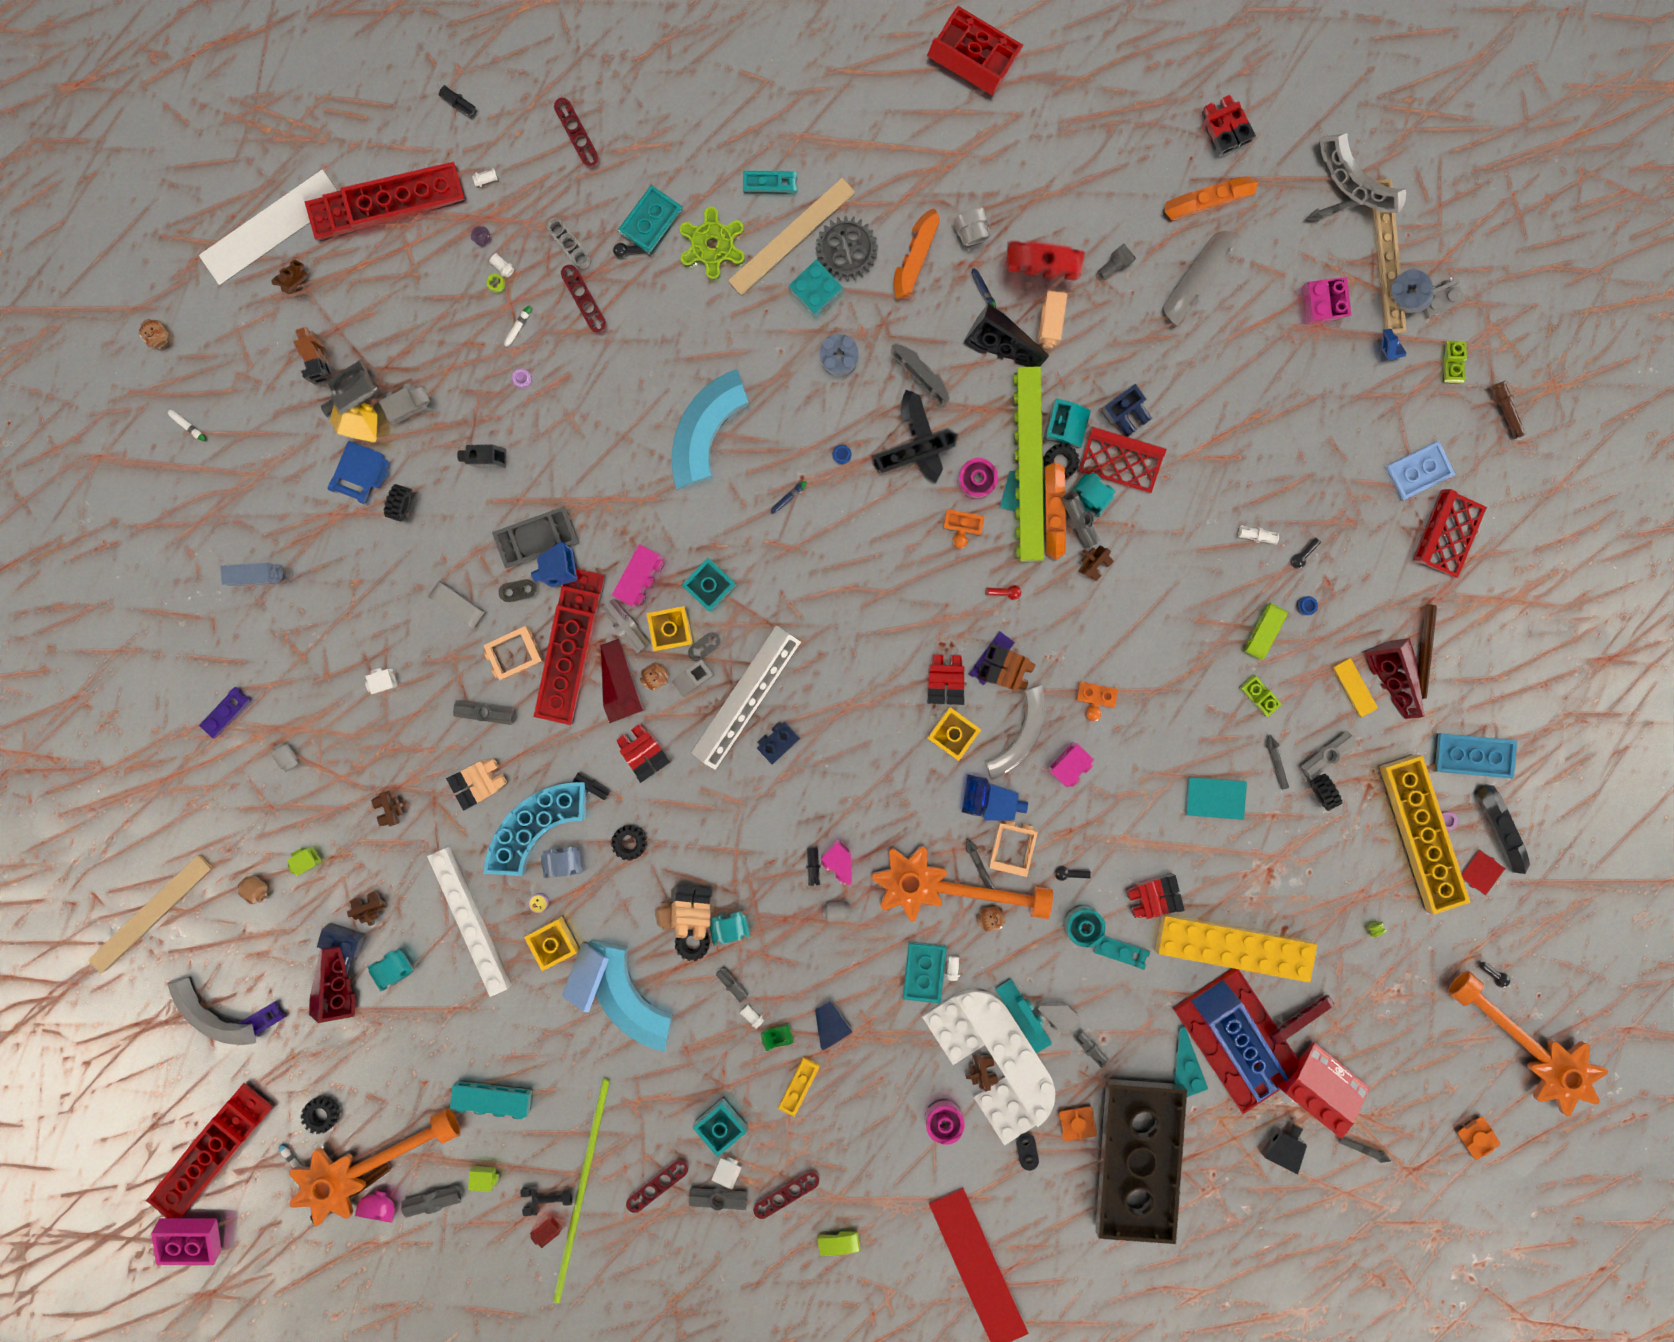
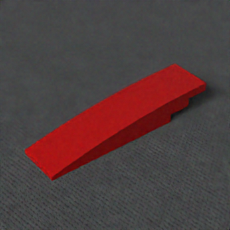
M449 162L342 187L340 191L323 194L321 198L304 202L313 235L317 241L402 219L465 199L455 163Z
M576 568L577 580L563 584L561 587L533 716L567 725H572L606 574Z
M243 1083L216 1116L205 1126L146 1201L166 1218H182L268 1115L273 1106L246 1083Z
M964 1188L930 1202L929 1206L990 1342H1012L1029 1334Z

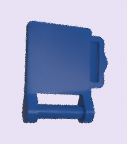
M348 441L334 476L328 484V490L340 492L357 499L359 503L365 504L371 486L380 488L382 482L388 477L390 463L383 459L384 455L382 453ZM341 478L361 486L363 490L360 493L338 484L339 479Z

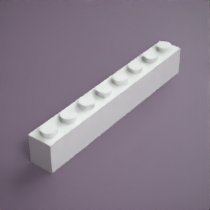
M776 625L691 752L696 758L711 768L717 769L801 641Z
M449 846L427 856L489 996L491 997L507 990L512 984L451 847Z

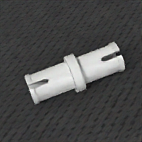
M1241 525L1238 531V537L1251 539L1257 543L1266 542L1277 545L1279 541V533L1263 530L1260 527L1251 528Z

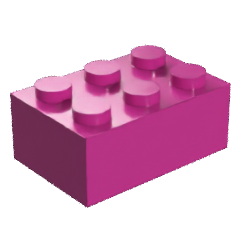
M639 544L612 596L632 607L641 606L646 598V595H644L646 589H650L655 581V578H653L655 572H659L664 564V561H662L663 556Z
M159 1218L151 1232L156 1265H214L221 1252L217 1219Z

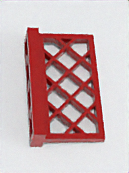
M1091 426L1078 471L1086 474L1093 472L1100 478L1152 493L1167 449ZM1092 439L1100 441L1103 449L1093 453L1090 448ZM1103 442L1108 443V444H1110V445H1108L1107 447H1105V445H1104ZM1115 445L1119 447L1122 454L1112 459L1107 449ZM1105 451L1109 461L1099 465L1095 455ZM1135 451L1140 460L1130 464L1126 454ZM1123 456L1128 466L1118 471L1113 461ZM1093 457L1098 467L1092 470L1084 469L1085 461ZM1149 457L1158 458L1156 466L1148 470L1144 460ZM1142 462L1146 472L1136 476L1132 466ZM1111 463L1116 472L1109 476L1104 475L1101 467ZM1130 468L1134 478L1129 481L1122 480L1119 473ZM1148 474L1151 479L1149 488L1141 486L1138 478Z
M1442 489L1413 561L1423 563L1447 575L1458 578L1487 507L1457 494L1458 492L1455 490ZM1455 499L1461 501L1462 509L1455 511L1453 506ZM1472 507L1479 509L1477 516L1471 518L1469 509ZM1464 511L1467 521L1460 524L1457 514ZM1452 516L1456 526L1448 529L1446 521ZM1469 524L1471 531L1469 535L1464 536L1461 527ZM1457 529L1460 539L1452 541L1449 532ZM1445 534L1448 544L1441 547L1439 538ZM1462 542L1464 548L1461 553L1457 554L1454 544ZM1450 547L1453 556L1445 559L1442 550ZM1438 552L1441 562L1436 564L1430 562L1432 555ZM1453 559L1456 563L1454 572L1449 570L1446 563Z

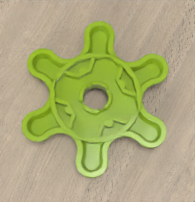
M710 206L704 211V222L701 225L694 226L690 222H684L680 225V233L691 241V247L680 256V260L684 265H691L695 261H702L706 265V275L710 279H716L720 275L719 268L722 261L730 260L736 264L743 262L745 258L743 251L735 248L733 245L734 237L741 234L744 230L741 221L734 220L728 225H723L718 221L717 209ZM709 239L717 240L716 248L707 247Z

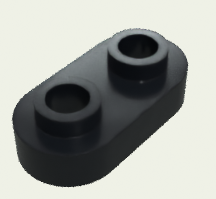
M1027 1131L1016 1138V1146L1022 1168L1032 1171L1037 1168L1039 1158L1035 1138L1032 1133ZM1024 1140L1029 1141L1028 1145H1023L1022 1143ZM1027 1159L1033 1160L1031 1164L1026 1163Z

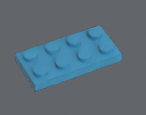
M1438 733L1435 772L1514 779L1517 740Z

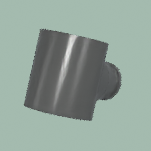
M1122 244L1111 254L1110 261L1097 272L1105 280L1117 269L1120 270L1122 268L1124 270L1136 260V257L1125 244Z

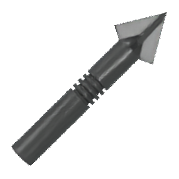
M1349 199L1321 210L1317 208L1306 219L1319 222L1322 217L1356 206L1359 203Z
M1269 735L1266 748H1269L1271 751L1281 789H1287L1289 785L1278 750L1280 744L1272 735Z
M966 838V852L970 853L974 864H976L975 866L985 887L993 889L994 886L978 855L977 846Z
M1346 1137L1339 1138L1340 1144L1373 1157L1380 1164L1393 1162L1383 1151L1378 1152Z

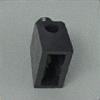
M493 444L466 445L465 450L458 451L457 459L459 462H465L466 465L473 467L506 468V449Z
M1293 1123L1289 1132L1280 1128L1277 1129L1262 1149L1261 1154L1271 1162L1298 1175L1307 1148V1144L1299 1138L1303 1128Z

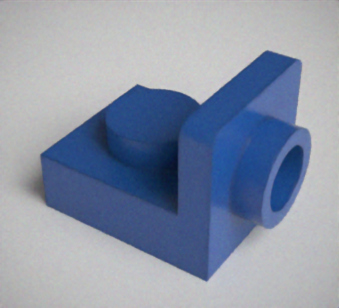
M1391 329L1383 330L1381 350L1387 360L1406 357V351L1401 343H1399L1398 336H1395Z

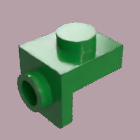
M789 1024L769 1027L761 1033V1041L765 1051H770L775 1047L791 1045L794 1042Z

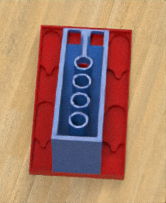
M1231 969L1214 980L1213 983L1211 982L1181 1002V1004L1173 1007V1010L1242 1114L1281 1090L1277 1085L1288 1081L1298 1069L1299 1059L1285 1040L1280 1044L1274 1045L1270 1039L1269 1034L1277 1026L1239 969Z

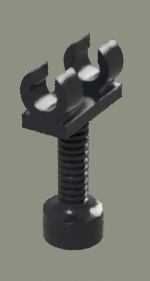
M526 1186L520 1190L521 1197L532 1196V1205L524 1206L522 1209L523 1216L538 1215L539 1204L562 1202L563 1206H569L573 1202L571 1189L563 1190L562 1194L551 1196H538L537 1186Z

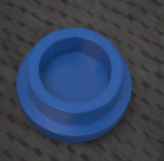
M846 445L836 446L832 453L834 461L839 464L849 462L852 455L850 448Z
M1305 596L1300 599L1298 608L1302 614L1312 615L1317 611L1318 603L1315 598Z

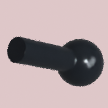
M617 243L613 247V253L617 258H624L627 254L646 253L637 245L626 246L624 243Z
M1315 537L1300 554L1292 556L1291 565L1296 569L1303 568L1306 565V558L1318 547L1321 541Z
M1058 866L1054 871L1055 878L1059 881H1065L1068 878L1091 879V871L1068 870L1065 866Z
M1482 962L1479 965L1483 971L1494 978V982L1498 987L1505 988L1509 986L1510 977L1508 974L1497 972L1486 962Z

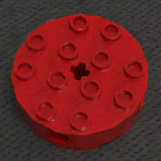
M1009 241L1004 266L1007 267L1009 272L1024 271L1025 276L1035 277L1037 274H1043V278L1046 279L1062 276L1066 280L1076 281L1078 277L1082 276L1085 252L1056 244Z

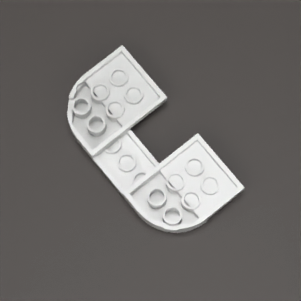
M977 989L965 990L953 995L922 1015V1018L953 1065L985 1045L1003 1072L1004 1076L998 1079L997 1084L990 1087V1091L985 1092L983 1089L973 1095L1004 1146L1031 1128L1040 1126L1049 1117L1055 1102V1087L1052 1078L1001 999L990 992Z

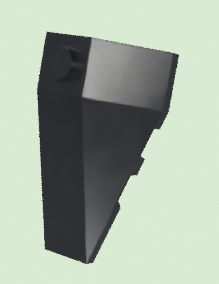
M990 304L979 314L964 340V343L981 353L986 354V352L997 355V358L1003 359L1005 357L1012 359L1015 363L1027 367H1040L1049 357L1011 319Z

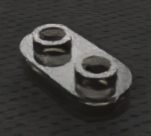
M529 579L505 583L499 588V597L505 602L530 599L537 594L538 587L533 580ZM528 585L531 586V591L529 593L525 591V588ZM508 589H511L513 592L511 596H508L506 593Z

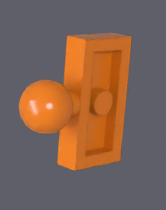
M947 509L943 529L958 531V534L953 537V545L958 549H962L968 544L966 533L981 535L985 516Z
M1080 682L1076 701L1091 704V707L1086 711V717L1090 721H1097L1101 717L1099 706L1115 708L1118 689Z

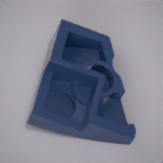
M831 998L815 1008L822 1051L852 1033V1029Z

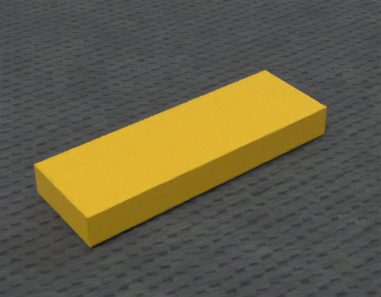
M1351 658L1332 667L1359 717L1362 718L1378 709Z
M803 1056L777 1109L795 1117L820 1068V1064Z

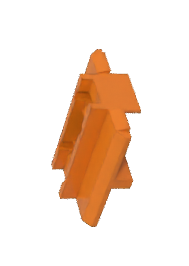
M1091 1106L1059 1111L1064 1142L1096 1137L1097 1131Z
M1484 1116L1471 1120L1472 1122L1466 1126L1463 1125V1128L1457 1132L1474 1160L1485 1157L1501 1144Z

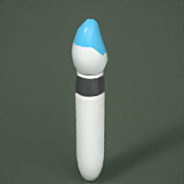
M283 1145L279 1146L281 1155L286 1158L292 1168L302 1167L288 1148Z

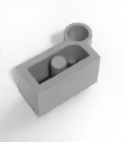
M408 383L401 386L399 391L395 393L390 392L383 396L379 403L390 423L396 424L428 407L427 404L430 400L423 387L418 388L416 385L411 386Z

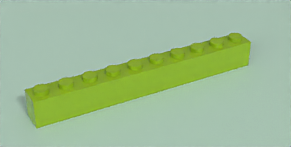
M1018 367V373H1014V385H1018V392H1014V403L1018 404V411H1015V423H1018L1019 430L1015 431V442H1019V450H1015V461H1019V469H1015L1016 481L1019 480V488H1016V500H1020V507H1016V519H1020V527H1016V538H1020V546H1017V557H1020L1021 562L1044 561L1041 367Z

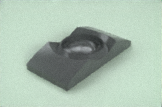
M894 343L891 347V354L945 407L950 398L941 377L935 375L919 359L918 353L903 345Z
M362 359L327 381L333 394L330 396L341 415L374 394L365 362Z
M565 506L492 532L505 569L538 558V556L560 542L567 546L578 543Z

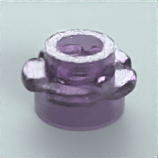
M480 226L475 227L471 233L472 241L476 242L477 245L487 243L490 239L488 229Z

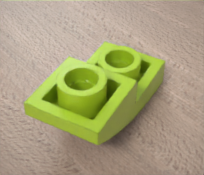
M1446 341L1444 382L1464 383L1466 380V341Z
M1254 674L1240 686V689L1267 717L1282 705L1276 696Z
M840 1231L838 1235L820 1234L817 1238L820 1256L845 1255L861 1250L858 1232Z

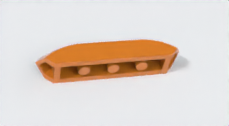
M1244 176L1196 190L1167 201L1165 213L1171 220H1178L1255 195L1259 182L1250 176Z
M934 208L924 213L911 230L917 237H912L909 245L912 248L909 255L906 254L903 259L902 265L905 267H896L894 274V291L897 299L911 295L940 223V217Z
M1056 462L1045 467L1046 555L1055 560L1062 557L1066 551L1065 506L1062 501L1065 495L1064 466Z

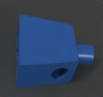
M563 542L558 543L538 556V569L531 572L532 579L535 582L542 581L550 587L576 581L577 574L573 550Z
M987 783L982 819L986 821L1015 820L1016 812L1027 813L1028 802L1018 801L1019 793Z

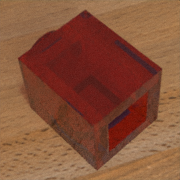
M550 1213L532 1228L530 1232L531 1240L542 1249L560 1234L562 1227Z

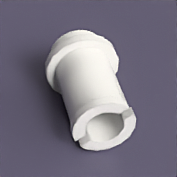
M494 168L481 173L475 172L472 175L476 187H482L483 184L498 180Z
M495 253L490 258L489 263L501 272V276L508 278L514 272L513 265L511 263L508 264L499 254Z
M947 956V973H945V976H947V980L958 981V977H960V974H958L960 957Z
M748 1004L740 1012L752 1024L751 1027L756 1029L764 1021L762 1019L763 1016H759Z

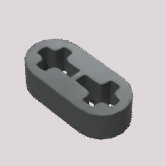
M711 632L699 639L688 650L690 659L700 661L720 646V636L717 633ZM709 636L717 638L715 646L712 644L708 647L705 646L709 641ZM703 646L704 650L700 652L701 657H693V649H700Z

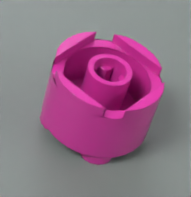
M984 458L969 460L963 465L958 475V484L961 491L968 497L976 499L989 495L998 482L997 469L990 461ZM976 474H979V477L983 478V480H980L979 483H977L976 480L973 479V477H975Z
M938 1101L926 1111V1129L932 1140L943 1145H949L960 1139L965 1123L963 1114L956 1104L952 1101ZM946 1120L948 1124L944 1125L942 1121Z

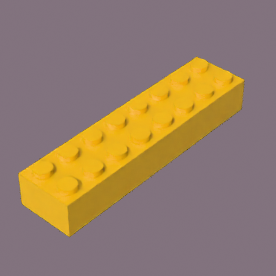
M1415 754L1379 766L1426 911L1435 915L1471 903L1423 756Z
M1170 914L1162 915L1160 918L1155 951L1160 955L1309 983L1311 982L1317 944L1308 940Z

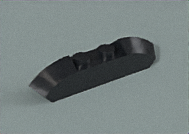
M905 390L901 404V414L903 422H911V424H908L911 435L915 434V437L919 438L932 433L920 395ZM939 454L917 460L916 463L923 474L936 483L943 470Z
M946 428L872 455L873 466L878 473H884L951 449L956 445L958 434Z
M1485 785L1476 794L1477 800L1512 873L1526 874L1530 865L1528 853L1509 810L1494 786Z

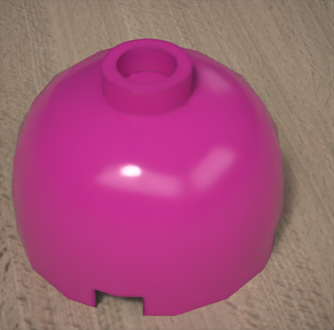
M374 1191V1195H366L359 1201L355 1216L392 1223L395 1213L394 1203L390 1198L385 1197L386 1193Z

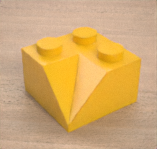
M361 403V405L358 404L341 415L334 404L329 421L337 434L376 442L377 413L371 405Z
M685 606L646 613L653 651L693 644Z
M948 707L927 739L959 761L981 729L951 707Z
M562 916L524 937L541 971L575 955L580 950Z

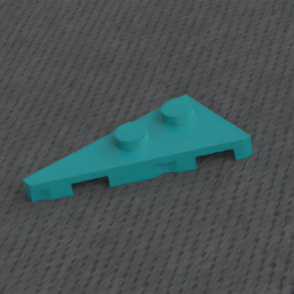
M1184 1025L1180 1026L1178 1052H1176L1175 1062L1176 1071L1173 1081L1174 1084H1183L1187 1089V1097L1208 1090V1086Z

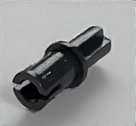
M446 85L440 89L438 95L451 103L453 108L457 107L468 116L474 114L476 107L465 100L462 94L455 93Z
M580 772L576 774L572 781L585 782L586 793L590 792L602 800H605L610 793L608 789L596 783L595 779L591 780Z
M809 847L807 848L806 869H808V885L814 886L816 884L817 886L820 885L819 868H821V865H819L818 848Z

